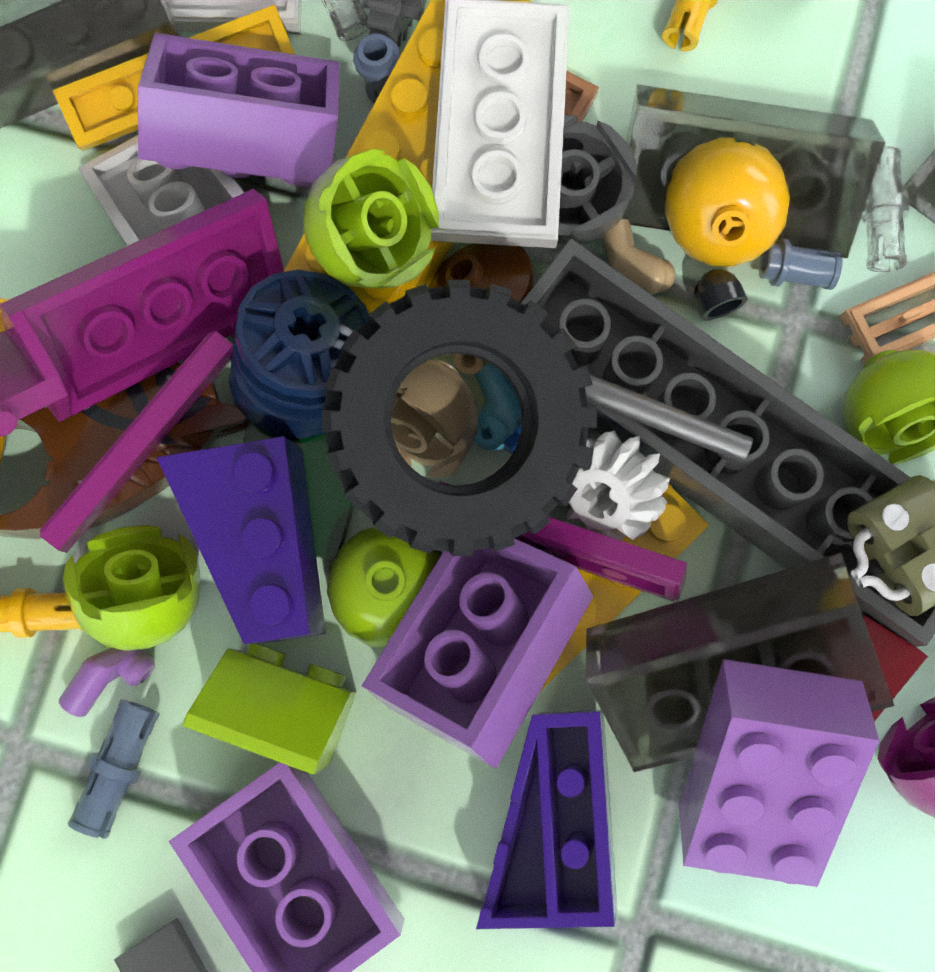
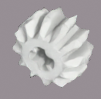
M615 430L605 432L597 439L593 437L587 438L586 447L594 450L588 469L580 468L572 483L578 490L568 502L572 508L568 511L566 521L579 518L585 523V529L596 533L601 531L603 535L620 541L625 536L632 540L642 536L651 527V521H656L666 508L667 501L663 498L662 494L668 488L670 478L653 471V468L659 463L660 454H650L645 457L639 452L640 436L630 437L622 444Z

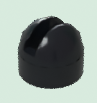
M712 269L705 273L698 281L694 290L695 303L702 319L706 321L724 317L741 308L748 300L741 282L735 274L725 269Z

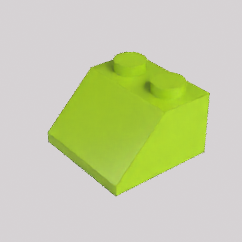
M249 644L246 652L227 648L188 710L182 726L314 775L331 764L356 692L343 688L346 676L330 669L310 663L306 674L282 666L286 654L264 645Z

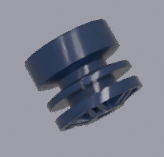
M299 269L272 274L251 287L238 307L228 381L235 405L253 425L274 436L303 439L324 434L322 432V410H324L327 391L325 386L331 367L334 368L342 352L341 347L353 330L357 331L369 319L366 305L347 285L323 273Z

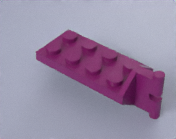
M252 189L0 303V312L5 331L0 333V436L10 434L16 428L17 420L45 406L49 408L60 422L189 357L210 331L213 333L216 330L224 338L235 334L238 307L251 287L272 274L284 271L266 198Z

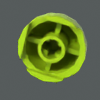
M371 149L338 160L330 165L313 182L304 206V234L312 255L330 276L348 286L375 289L397 287L415 279L430 263L435 248L428 249L431 241V229L439 227V211L431 186L414 164L405 158L396 160L390 155L382 154L386 152L384 150Z
M914 349L880 352L864 364L863 370L856 375L844 394L842 421L845 431L880 456L890 453L888 461L891 464L904 463L935 450V352Z
M151 525L120 527L98 534L87 541L89 552L81 556L76 563H74L72 554L65 563L63 585L67 601L80 628L104 646L125 651L148 649L167 642L185 628L199 604L200 569L197 552L190 541L179 533V542L171 538L162 537L161 527Z
M375 527L359 531L341 546L329 568L327 595L333 616L351 637L372 648L384 649L442 555V552L432 550L431 553L411 548L409 543L395 536L390 538Z

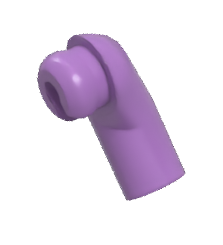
M109 648L88 657L60 696V706L71 715L77 717L86 716L107 684L121 676L130 686H137L139 683H143L154 670L155 662L153 657L144 653L143 649L125 651L115 648Z

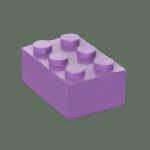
M154 33L138 85V159L156 161L159 165L170 169H184L193 166L220 170L223 174L236 178L259 175L280 178L295 186H310L333 164L339 112V62Z
M514 539L515 545L496 552L491 548L475 550L474 556H452L450 552L444 551L362 684L364 689L391 710L495 769L498 767L594 597L575 565Z
M723 659L679 802L683 866L712 870L718 873H731L781 881L787 884L818 887L880 741L863 681Z
M279 762L168 841L252 972H352L401 936L405 918L307 772Z

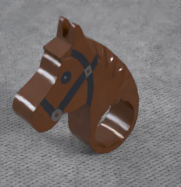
M177 362L60 422L48 407H43L17 420L15 429L29 430L37 433L44 444L46 454L53 461H47L44 480L49 481L48 485L41 486L35 496L19 509L0 515V536L42 539L39 536L41 534L39 530L182 364ZM212 382L88 529L126 514L169 486L156 457L209 449L216 438L246 430L249 420L238 407L219 401L216 386Z

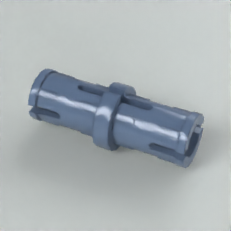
M120 699L112 725L99 753H92L87 764L91 772L80 800L77 802L74 812L68 821L70 828L98 838V836L102 839L109 837L117 811L129 785L137 783L141 769L137 766L148 737L151 735L156 720L159 718V712L144 705Z

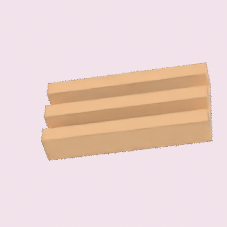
M935 272L849 308L839 316L844 327L849 325L853 332L850 339L854 347H861L864 356L861 358L863 364L880 352L887 350H910L935 339L934 323L879 347L876 341L879 337L935 314V299L871 327L868 326L865 318L934 289Z

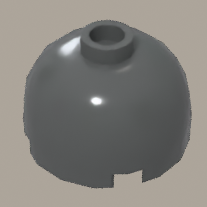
M564 115L557 244L566 245L570 239H573L578 244L583 245L602 238L623 218L632 199L634 181L636 179L635 159L628 143L610 125L601 121H597L595 126L588 122H577L578 116Z

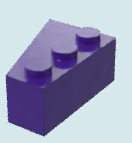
M283 436L156 457L243 644H265L326 634L302 449Z
M604 710L533 714L513 785L504 829L497 846L484 905L481 907L476 929L615 927L618 907Z

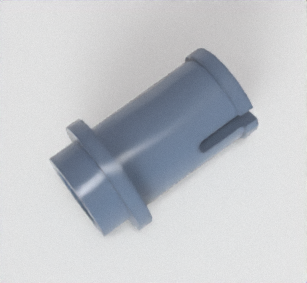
M378 33L365 36L357 45L353 55L356 71L364 78L366 94L373 103L378 98L377 91H382L401 55L398 45L392 39Z
M780 238L771 248L761 254L759 276L761 279H768L770 285L780 287L783 282H790L833 290L841 276L843 259L840 257L841 252L839 251L828 252L791 246L789 239Z

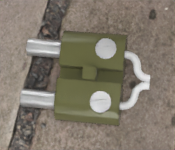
M916 475L851 512L847 522L849 531L854 539L853 551L858 560L857 568L851 572V575L856 580L860 588L866 586L876 588L883 597L893 600L901 610L911 616H918L935 606V480L931 481L925 476ZM876 558L884 572L877 577H862L869 567L868 561Z

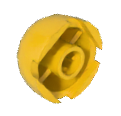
M720 137L696 146L678 161L672 172V179L667 186L665 194V216L675 242L689 257L709 266L733 267L755 260L775 244L786 226L790 195L782 167L767 148L756 143L753 146L747 142H735V138Z

